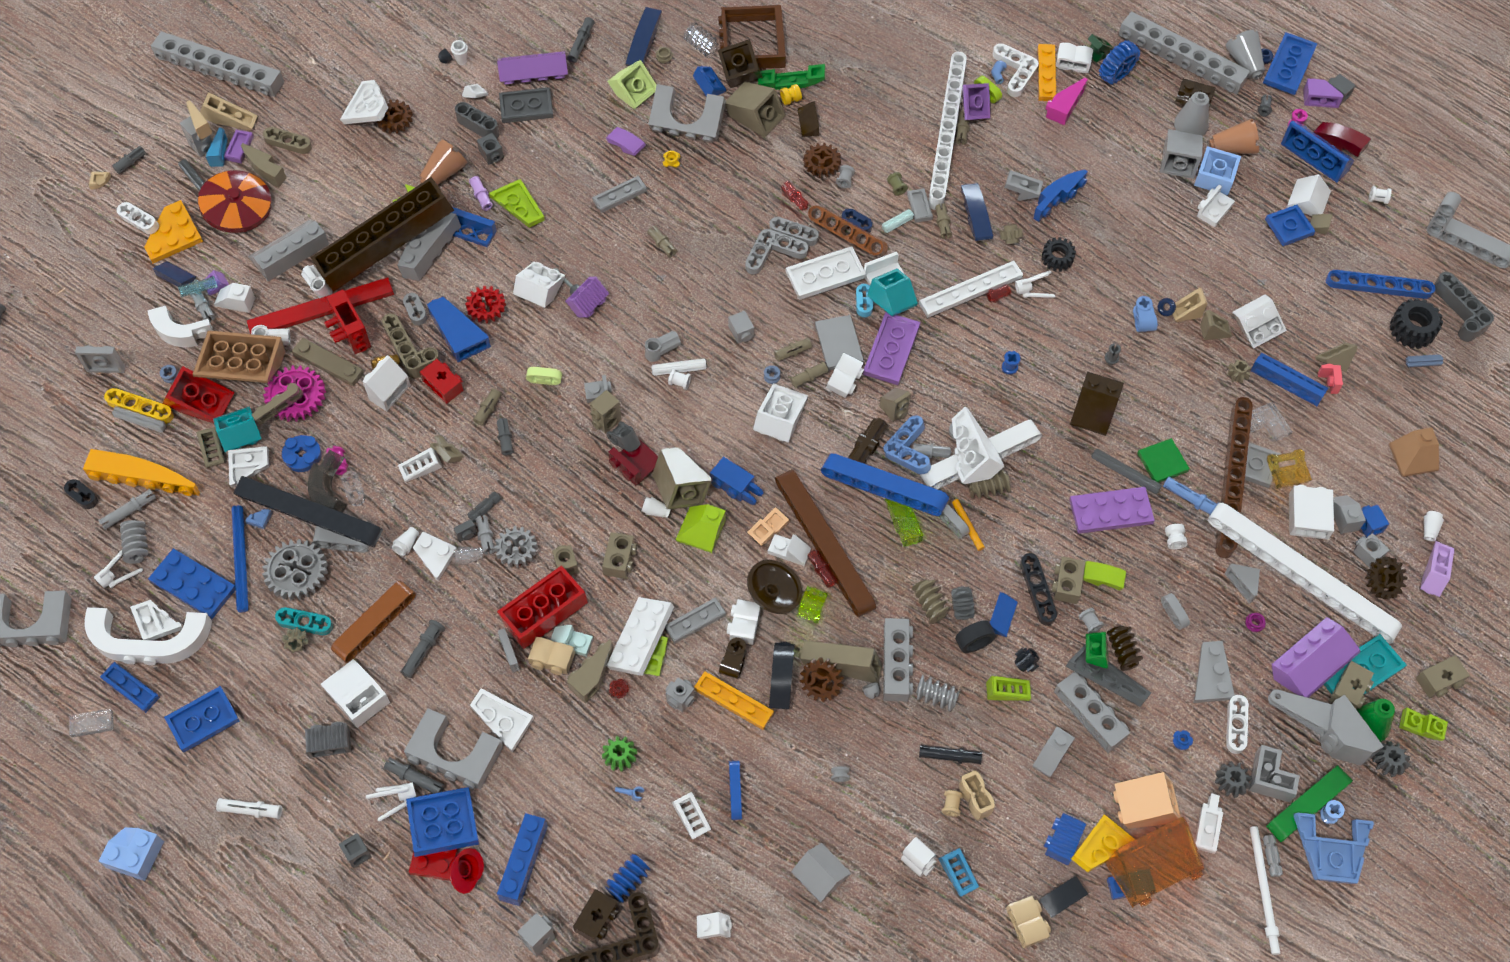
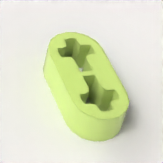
M529 367L526 374V380L536 384L559 385L562 378V372L552 368Z

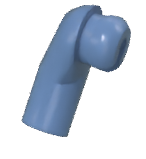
M1002 60L995 62L991 70L996 84L1004 82L1001 71H1004L1007 65Z

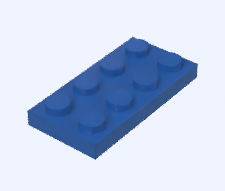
M1285 32L1263 84L1295 95L1317 43Z
M174 548L148 578L151 583L200 613H207L210 619L214 618L236 590L234 584Z

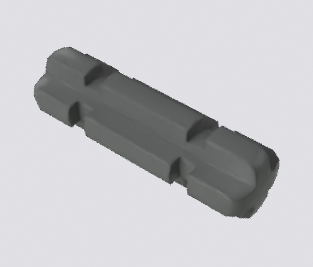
M494 491L488 495L489 498H485L475 507V510L472 509L467 514L468 518L473 523L476 522L475 519L478 516H483L493 507V504H497L501 500L498 493Z

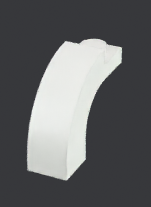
M166 306L148 310L149 319L159 337L173 346H198L196 340L205 338L207 331H213L208 319L180 325L172 321Z

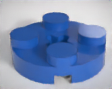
M306 435L288 438L282 449L284 463L295 472L311 470L316 462L319 463L322 455L321 448L315 438ZM304 451L306 453L303 454V457H299L298 452Z

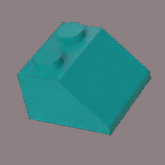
M250 406L213 419L224 452L239 449L244 445H253L262 439L256 421L251 415L253 413Z

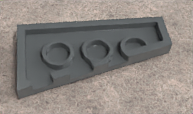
M1086 645L1065 666L1139 707L1143 705L1151 694L1150 691L1110 662H1108L1107 669L1086 663Z

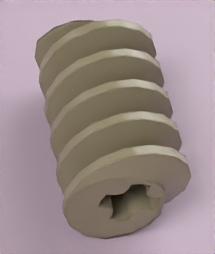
M1000 470L991 479L968 483L972 499L974 494L977 495L978 499H981V493L988 497L989 491H991L993 496H996V490L999 491L1000 495L1003 494L1004 489L1011 493L1009 477L1003 470Z
M923 580L916 583L912 587V591H915V596L919 598L918 602L922 605L923 611L926 612V617L930 618L929 623L934 624L946 617L950 607H943L947 601L939 600L943 597V594H936L940 589L939 586L932 587L936 581Z

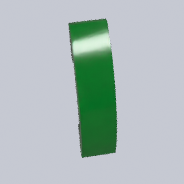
M825 64L809 65L808 70L777 74L775 69L762 70V78L758 79V85L775 88V90L789 89L794 84H797L799 88L809 87L825 80L826 66Z

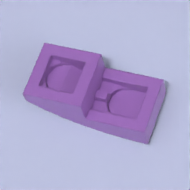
M616 127L606 137L608 143L621 147L622 152L633 156L646 145L637 136L619 127Z

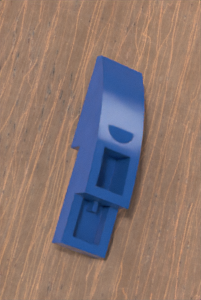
M1080 170L1067 174L1047 186L1040 193L1039 205L1035 209L1033 219L1040 222L1043 217L1046 218L1050 214L1052 207H1056L1060 201L1066 203L1069 199H1073L1077 190L1085 186L1088 171Z

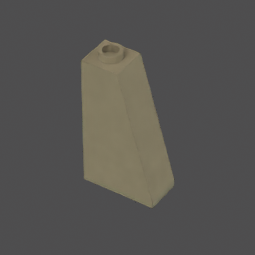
M804 641L803 648L801 647L799 651V658L804 666L812 659L817 661L822 657L823 662H825L829 658L831 665L837 663L836 670H842L839 675L871 683L877 682L879 684L883 665L874 648Z

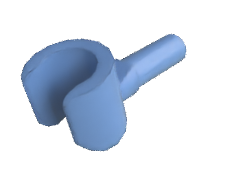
M638 786L633 790L620 787L615 788V792L632 796L634 801L642 800V797L635 795L637 791L644 793L642 787Z

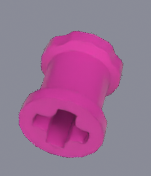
M1295 109L1292 113V119L1288 122V126L1291 121H1297L1304 126L1303 122L1308 117L1307 112L1302 109Z

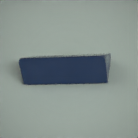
M168 261L153 268L156 276L183 290H186L196 278L195 275Z

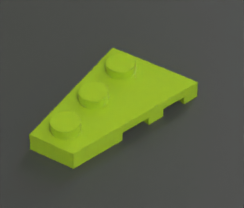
M521 179L489 193L490 198L530 228L545 221L544 215Z

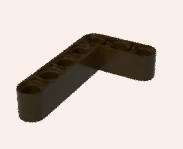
M635 892L628 899L636 937L561 958L557 962H582L584 960L603 962L601 958L605 954L613 956L610 962H640L655 957L659 952V942L646 896L641 892ZM637 900L644 902L641 908H634L632 905ZM641 921H648L650 923L646 929H640L638 924ZM651 941L655 944L652 950H645L643 948L646 942ZM625 948H632L634 953L631 956L626 957L622 954Z

